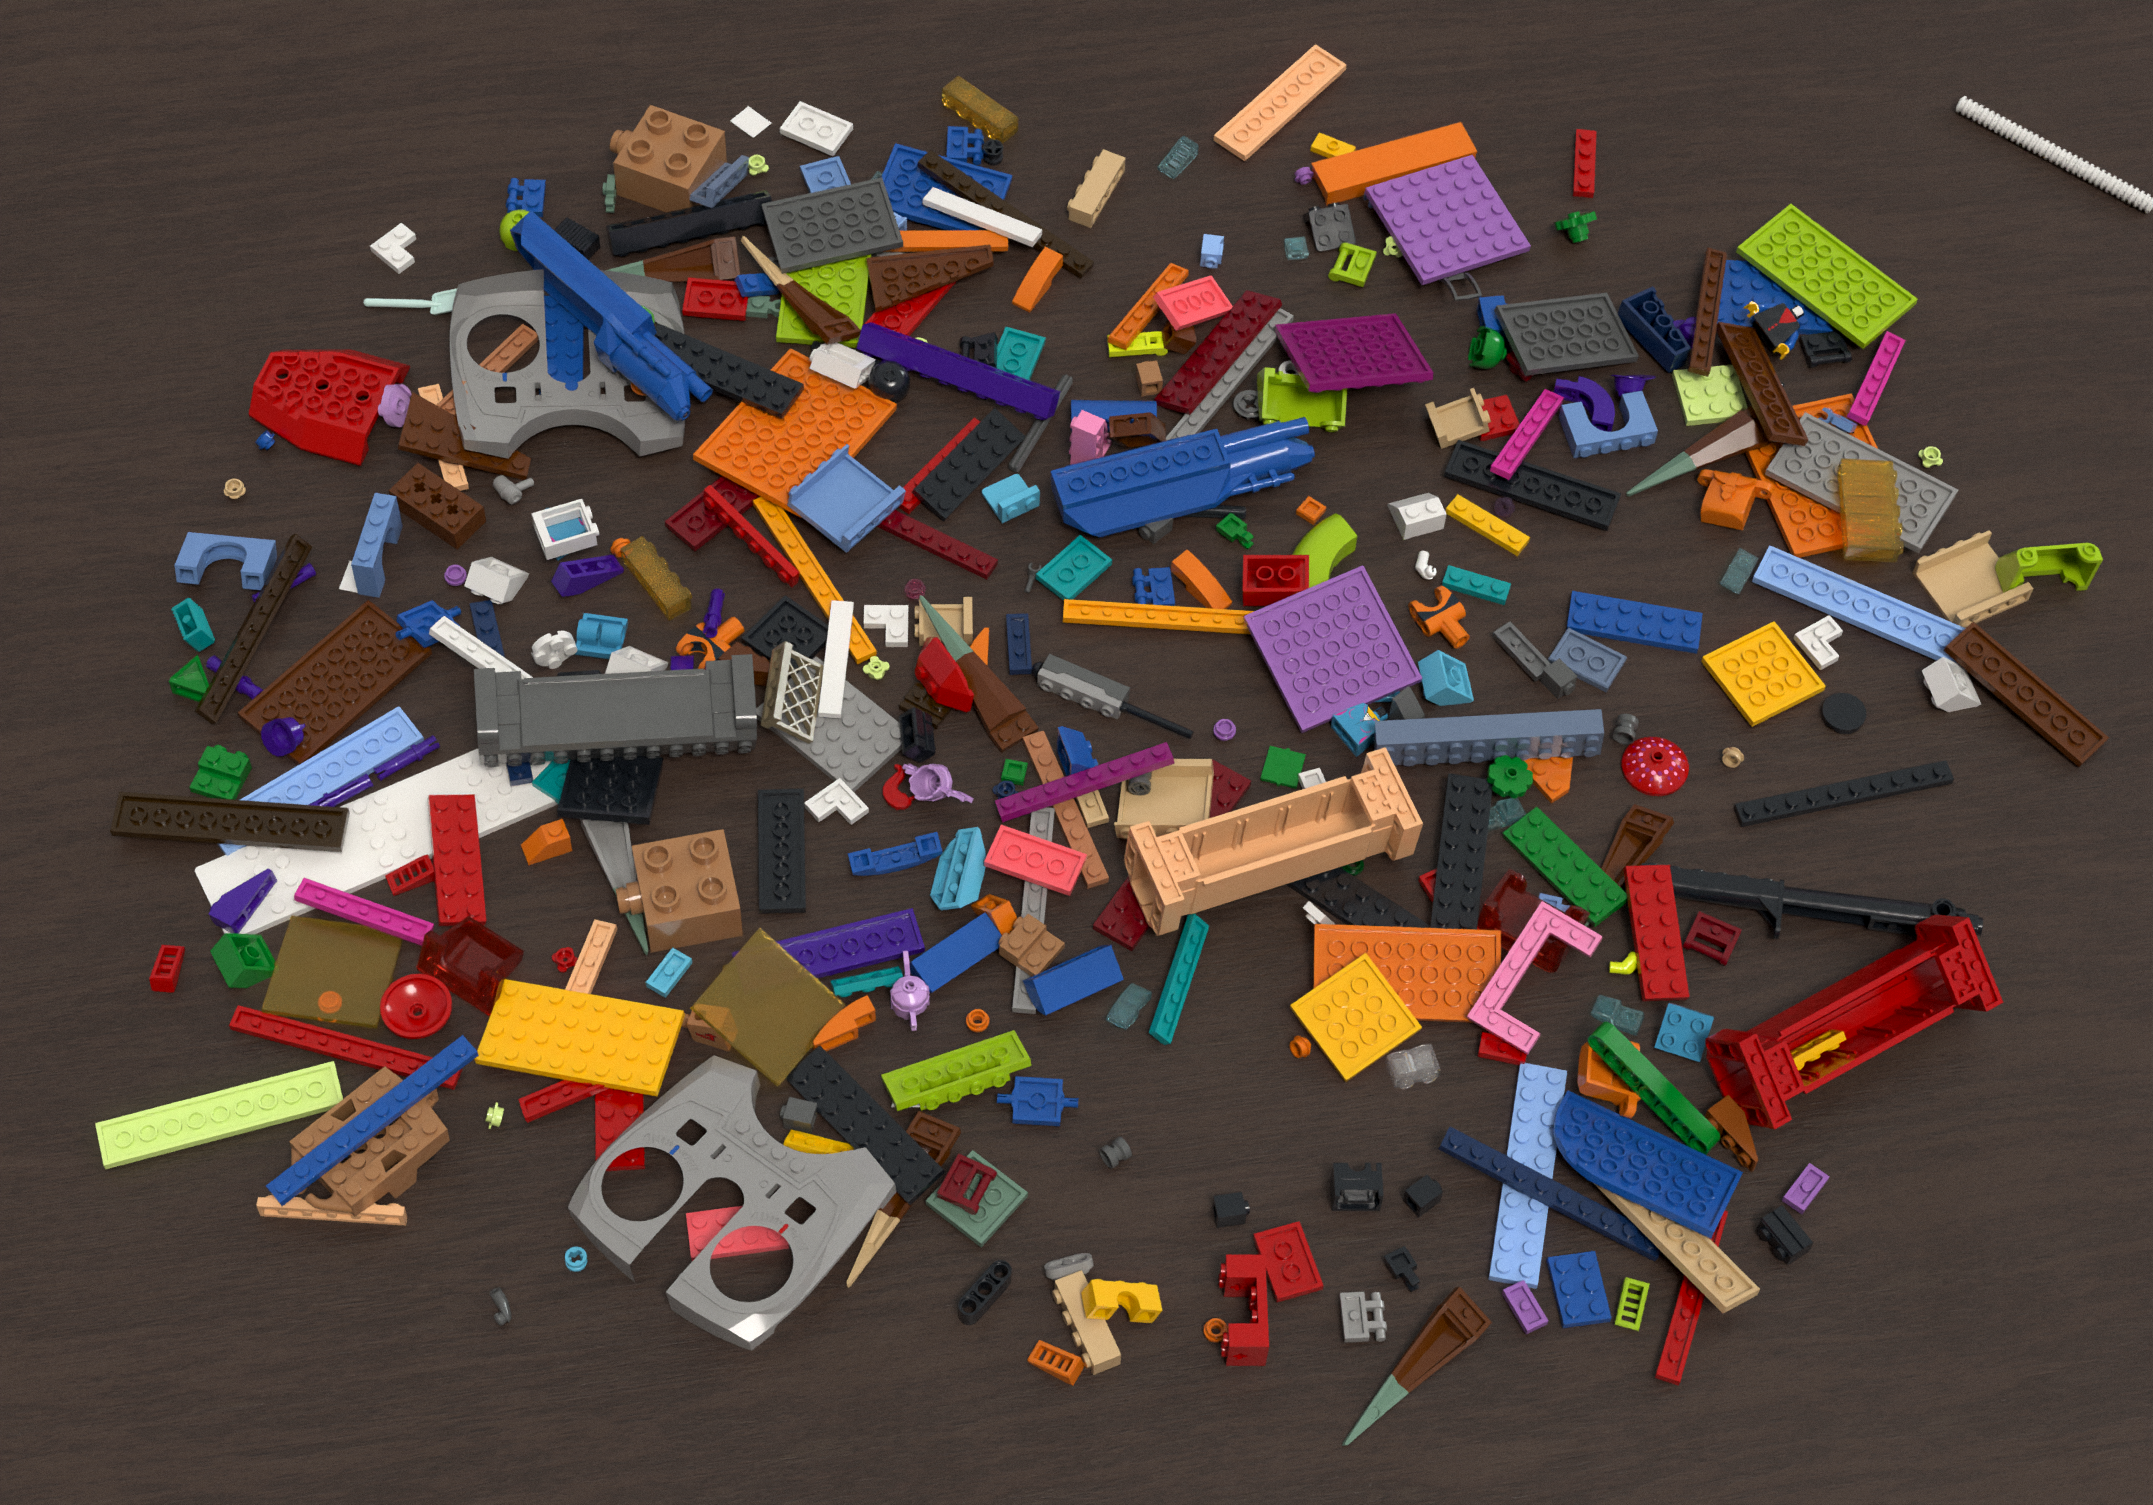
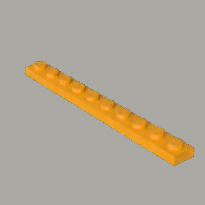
M763 497L753 500L754 508L790 563L800 572V578L829 621L832 600H844L784 509ZM853 616L849 653L855 662L860 664L873 656H877V650Z
M1064 599L1063 622L1251 634L1243 618L1254 611Z

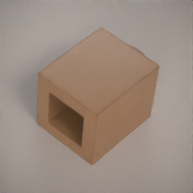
M1157 360L1136 364L1135 377L1141 397L1159 394L1162 390L1163 379Z

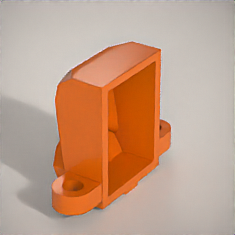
M1701 470L1697 480L1701 485L1708 487L1701 507V522L1743 530L1755 497L1769 499L1772 496L1774 487L1769 482L1742 476L1740 473Z
M1588 1041L1581 1047L1577 1079L1580 1093L1610 1101L1614 1105L1620 1106V1116L1631 1119L1636 1112L1637 1102L1641 1098L1589 1046ZM1630 1041L1640 1051L1639 1043Z

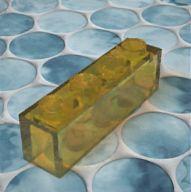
M959 75L942 88V103L947 108H951L958 113L961 118L971 122L977 129H981L991 139L998 140L1003 144L1018 131V117Z
M642 536L620 548L623 563L669 621L691 609L692 595L687 587L683 588L677 574L668 569L666 560L657 555L656 548L652 542L648 543Z

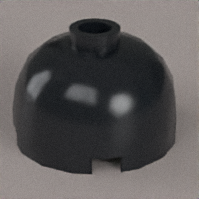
M886 360L879 362L873 367L868 377V387L876 396L898 403L909 392L910 377L902 364Z

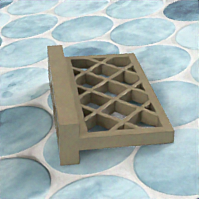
M785 641L772 649L760 725L767 729L773 726L810 744L813 742L824 665L792 650L793 645ZM791 658L795 659L799 668L794 670L790 662ZM808 666L816 670L815 678L811 677L807 669ZM801 670L806 682L802 683L796 673L797 671ZM789 675L796 685L794 688H791L787 681ZM807 684H809L813 692L812 697H809L804 688ZM796 689L799 690L804 699L801 702L798 701L793 692ZM786 694H788L793 704L791 707H788L784 700ZM804 703H806L810 710L809 716H806L801 707ZM795 708L801 720L796 721L790 710ZM783 713H785L790 725L781 722ZM803 722L807 729V734L801 731L798 726L799 723Z

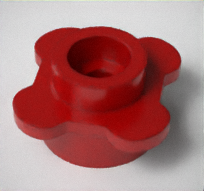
M570 947L561 948L552 955V961L556 962L558 971L562 973L572 966L575 967L578 960L574 956L573 949Z

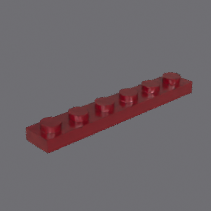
M896 510L876 526L986 580L998 565V559Z

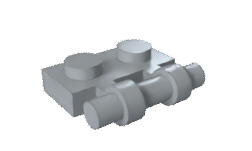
M1364 1292L1340 1293L1339 1300L1344 1342L1369 1341V1332L1375 1333L1376 1341H1385L1387 1324L1383 1319L1385 1306L1384 1301H1381V1293H1371V1301H1365ZM1367 1311L1373 1312L1374 1321L1367 1320Z

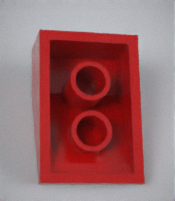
M1243 555V606L1271 605L1309 588V555Z

